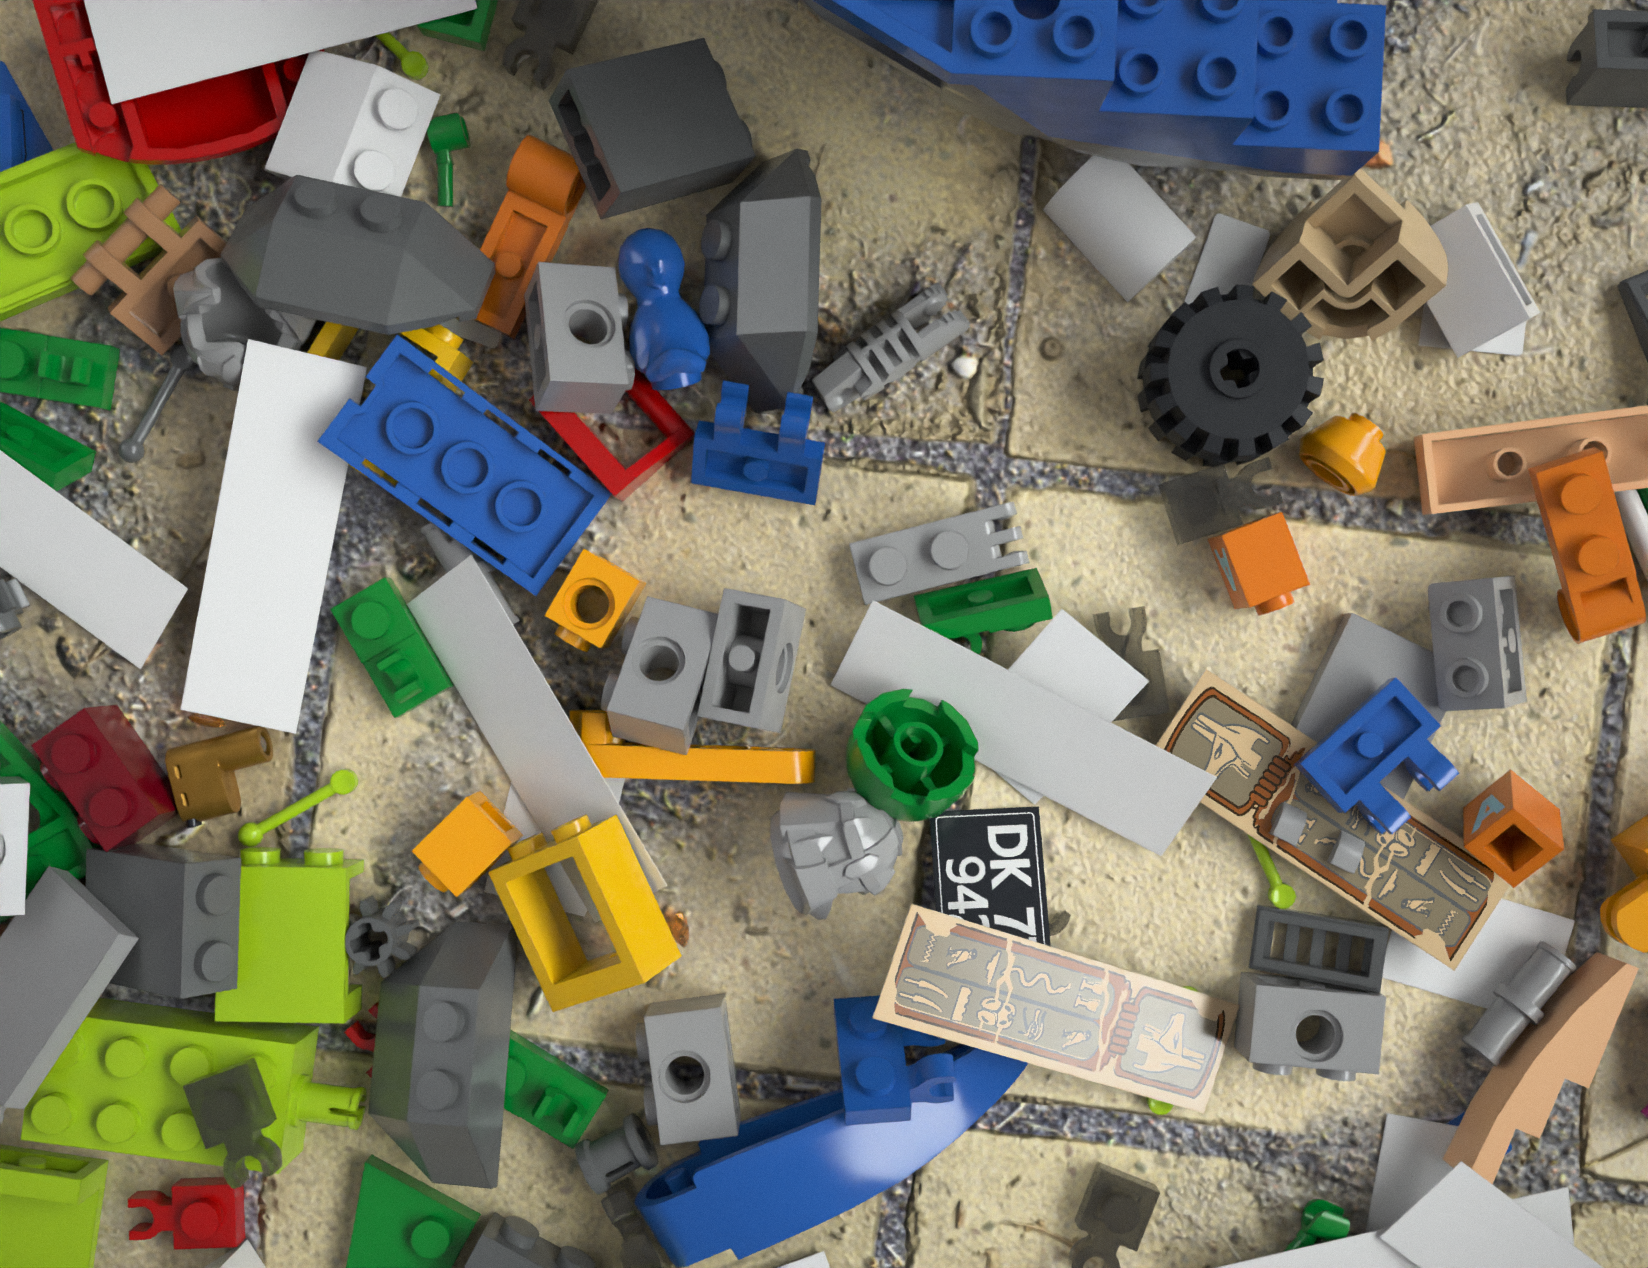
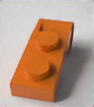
M528 135L522 140L511 160L506 178L508 192L480 248V251L495 263V275L477 318L472 319L513 340L526 316L524 294L538 262H552L586 188L572 154L532 135Z
M1593 447L1529 468V475L1562 589L1557 591L1559 610L1572 639L1577 644L1644 624L1646 622L1645 606L1603 451Z

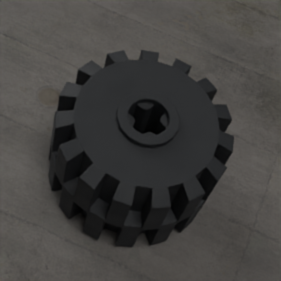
M1236 284L1225 295H1221L1219 288L1215 287L1201 292L1189 305L1184 302L1171 314L1147 346L1149 350L1146 356L1140 362L1137 379H1143V390L1137 395L1140 411H1150L1154 423L1148 429L1157 441L1166 436L1176 445L1171 452L1172 454L1185 461L1193 456L1202 458V466L1220 468L1229 462H1236V465L1252 461L1288 441V437L1293 432L1305 425L1313 414L1307 407L1311 401L1321 396L1324 378L1313 376V367L1321 363L1324 358L1320 343L1309 346L1305 344L1302 334L1311 328L1312 325L1303 313L1300 312L1290 321L1280 312L1287 299L1272 291L1262 301L1254 299V286ZM1226 365L1231 370L1241 368L1245 378L1236 385L1234 380L1224 381L1220 371Z

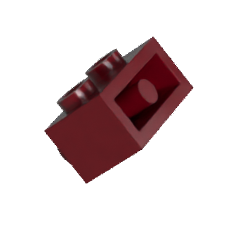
M118 705L83 708L31 745L42 760L40 770L44 778L53 788L65 793L79 813L77 815V822L82 832L93 843L101 845L105 852L138 843L179 814L168 776Z

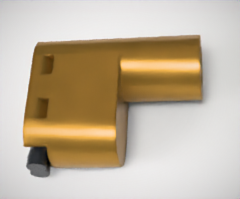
M254 726L169 748L166 751V768L180 818L182 821H186L188 828L202 825V821L237 813L240 810L241 797L234 771L272 760V741L265 727Z

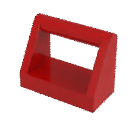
M636 368L633 386L630 390H625V392L667 439L629 468H626L577 412L539 411L614 497L622 502L684 448L695 436L693 429L658 390L652 389L651 382ZM533 395L529 399V401L535 407V400Z

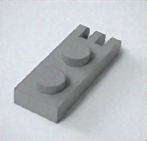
M1014 502L849 543L864 605L871 604L873 600L880 602L1030 563L1027 551H1013L1005 556H1002L999 545L1023 539L1020 526L996 532L993 523L994 520H1005L1016 515L1017 511Z

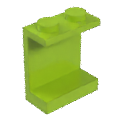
M275 847L241 849L237 989L215 993V1022L344 1024L362 1010V984H348L349 955L345 948V936L349 929L350 879L364 872V859H344V850L338 848L304 850V859L280 858V848Z
M0 1144V1268H93L109 1160Z

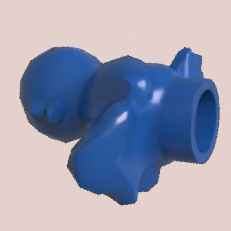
M654 228L639 229L627 236L620 246L617 259L619 276L626 288L637 299V310L630 325V354L635 362V368L645 373L651 382L652 389L672 390L690 386L702 380L701 372L705 370V360L710 355L709 335L697 312L682 299L679 292L684 275V257L675 239L665 231Z

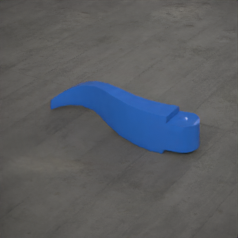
M959 1044L944 1052L945 1054L953 1055L956 1082H952L954 1100L946 1103H911V1121L845 1126L841 1089L740 1121L738 1136L700 1140L698 1144L700 1151L674 1162L651 1178L637 1194L635 1206L669 1260L676 1267H687L730 1248L737 1259L740 1260L840 1215L907 1178L935 1158L990 1109L1011 1087L1028 1063Z

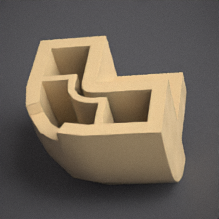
M1360 168L1352 176L1341 180L1317 203L1312 200L1288 224L1264 255L1257 268L1252 286L1264 297L1272 291L1287 299V302L1280 311L1290 320L1302 312L1312 325L1306 332L1319 340L1322 335L1342 339L1369 336L1371 341L1396 328L1441 291L1447 284L1449 268L1447 255L1438 236L1418 210L1407 199L1401 204L1397 203Z

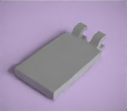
M1345 613L1291 725L1318 743L1383 683L1395 677L1440 724L1446 711H1442L1438 706L1434 653L1354 613ZM1436 731L1429 738H1427L1430 743L1432 742L1436 734ZM1402 761L1379 783L1404 799L1414 778L1410 775L1405 763ZM1284 802L1269 834L1296 846L1304 829L1307 813ZM1341 830L1327 862L1354 874L1363 855L1365 841Z
M51 866L46 869L25 900V915H15L0 937V1125L4 1119L6 1108L24 1109L139 939L69 871Z

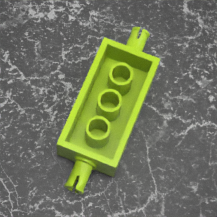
M99 998L24 1108L20 1140L279 1174L303 1151L307 1122L349 1127V1129L358 1130L366 1106H360L359 1102L367 1100V1090L365 1087L353 1088L312 1082L319 1026L277 1022H215V1013Z

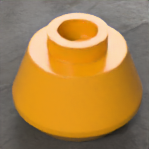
M1352 413L1348 419L1342 416H1334L1300 438L1299 456L1302 462L1324 482L1347 495L1358 496L1371 492L1376 486L1386 454L1385 448L1379 442L1384 435L1373 422L1359 414Z

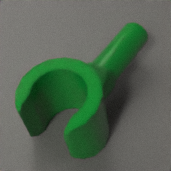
M458 113L435 117L430 121L427 128L429 142L436 155L437 206L453 207L454 162L451 152L470 148L471 146L465 119Z
M1323 1199L1310 1200L1305 1205L1302 1213L1301 1229L1282 1252L1314 1245L1317 1238L1326 1242L1345 1238L1350 1229V1221L1343 1217L1344 1209Z

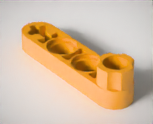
M569 710V720L603 778L809 784L815 782L816 750L690 744L687 755L637 742H625V739L612 736L607 711Z

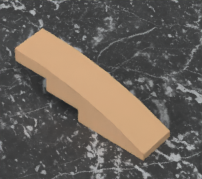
M1596 952L1564 981L1540 1009L1545 1014L1537 1025L1529 1023L1502 1056L1497 1067L1493 1066L1472 1098L1443 1160L1453 1168L1462 1161L1493 1184L1515 1129L1540 1139L1564 1079L1589 1089L1639 968Z

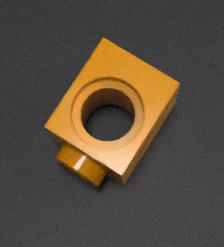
M583 549L544 616L559 624L554 633L557 637L586 653L592 644L599 648H609L647 583L595 552ZM593 586L600 587L606 593L609 600L607 614L596 623L586 621L578 609V601L581 594Z
M479 791L467 796L412 852L422 862L418 866L419 871L433 887L444 893L450 890L458 897L471 888L507 852V848L516 844L524 835Z

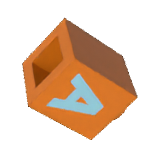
M1282 512L1262 517L1207 539L1234 609L1251 608L1254 606L1258 616L1295 603L1291 592L1310 585Z
M1511 769L1463 807L1464 848L1513 888L1564 850L1560 809Z

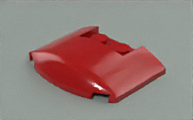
M32 0L77 148L80 152L96 156L97 152L101 155L135 164L174 165L222 158L266 143L276 138L309 55V53L112 104L84 0Z

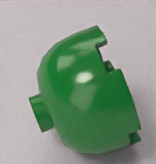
M900 689L882 693L865 706L848 739L846 769L856 793L865 798L871 806L885 811L893 819L916 822L938 817L964 795L975 777L973 776L975 772L974 757L979 748L978 741L968 721L951 704L941 700L939 705L936 706L924 699L909 697L913 690Z

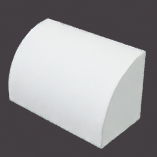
M1092 156L1058 190L1043 209L1127 302L1176 259L1196 238L1129 163L1098 156Z
M1478 202L1467 204L1430 226L1438 236L1447 255L1449 270L1446 286L1426 303L1457 358L1540 313Z

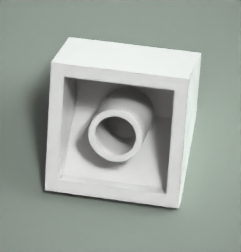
M319 50L310 52L264 170L287 181L295 175H301L401 197L440 94L378 65Z

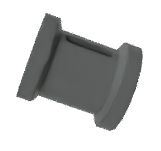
M635 1113L625 1116L622 1126L594 1141L589 1139L582 1140L575 1144L576 1158L584 1178L597 1195L610 1190L612 1182L640 1167L650 1170L658 1165V1155L652 1138L642 1120Z

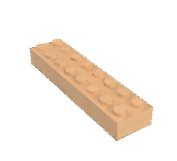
M1648 405L1427 433L1414 437L1422 515L1536 502L1537 499L1529 475V468L1593 447L1603 451L1614 492L1648 488Z

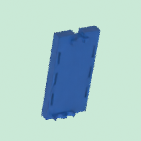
M397 334L366 375V378L373 382L376 387L362 405L349 398L317 442L537 596L612 493ZM431 369H434L464 391L461 397L428 373ZM488 409L518 432L515 436L511 435L485 416L484 412ZM540 449L545 451L568 468L569 472L565 475L538 455V451ZM366 458L397 480L396 485L394 486L363 464L364 459ZM420 497L452 519L449 524L418 503ZM476 536L504 556L503 561L501 562L472 541Z

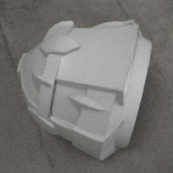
M222 258L206 259L194 267L193 271L180 275L173 287L177 315L181 318L180 333L192 361L199 365L200 370L204 374L223 383V387L232 391H239L248 339L302 352L301 346L306 343L317 320L258 307L241 287L233 273L229 272L224 266Z
M848 788L847 791H837L833 794L786 792L780 803V810L775 812L770 819V838L775 863L784 889L795 909L801 914H810L817 920L827 918L832 902L837 897V894L858 892L859 894L866 895L870 892L872 895H877L885 889L895 873L893 867L897 856L902 855L904 838L898 819H893L885 811L871 806L865 798L856 793L854 788Z

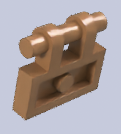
M160 184L144 201L136 198L124 211L128 218L104 243L96 240L83 254L87 261L70 278L78 287L91 296L107 279L123 290L108 306L109 313L163 356L181 337V318L177 315L173 291L175 281L180 275L193 271L194 267L206 259L221 258V253L227 242L197 215L177 233L164 220L181 201ZM150 237L163 250L138 275L127 266L125 261Z

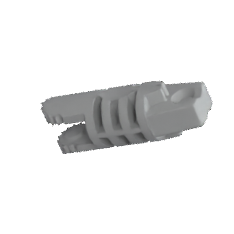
M938 282L891 313L889 319L881 320L861 334L856 342L851 341L833 356L834 362L812 379L813 387L832 413L859 397L866 400L885 388L884 385L894 382L913 369L917 362H923L970 328L969 325L971 323L960 310H954L953 312L949 311L946 315H942L940 319H936L916 333L915 329L927 322L931 316L936 315L946 305L945 302L948 300V294Z

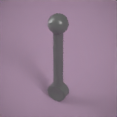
M179 344L171 350L170 361L173 365L132 437L123 440L119 444V456L125 462L135 463L143 458L145 453L143 443L183 373L197 367L198 364L192 361L184 344Z

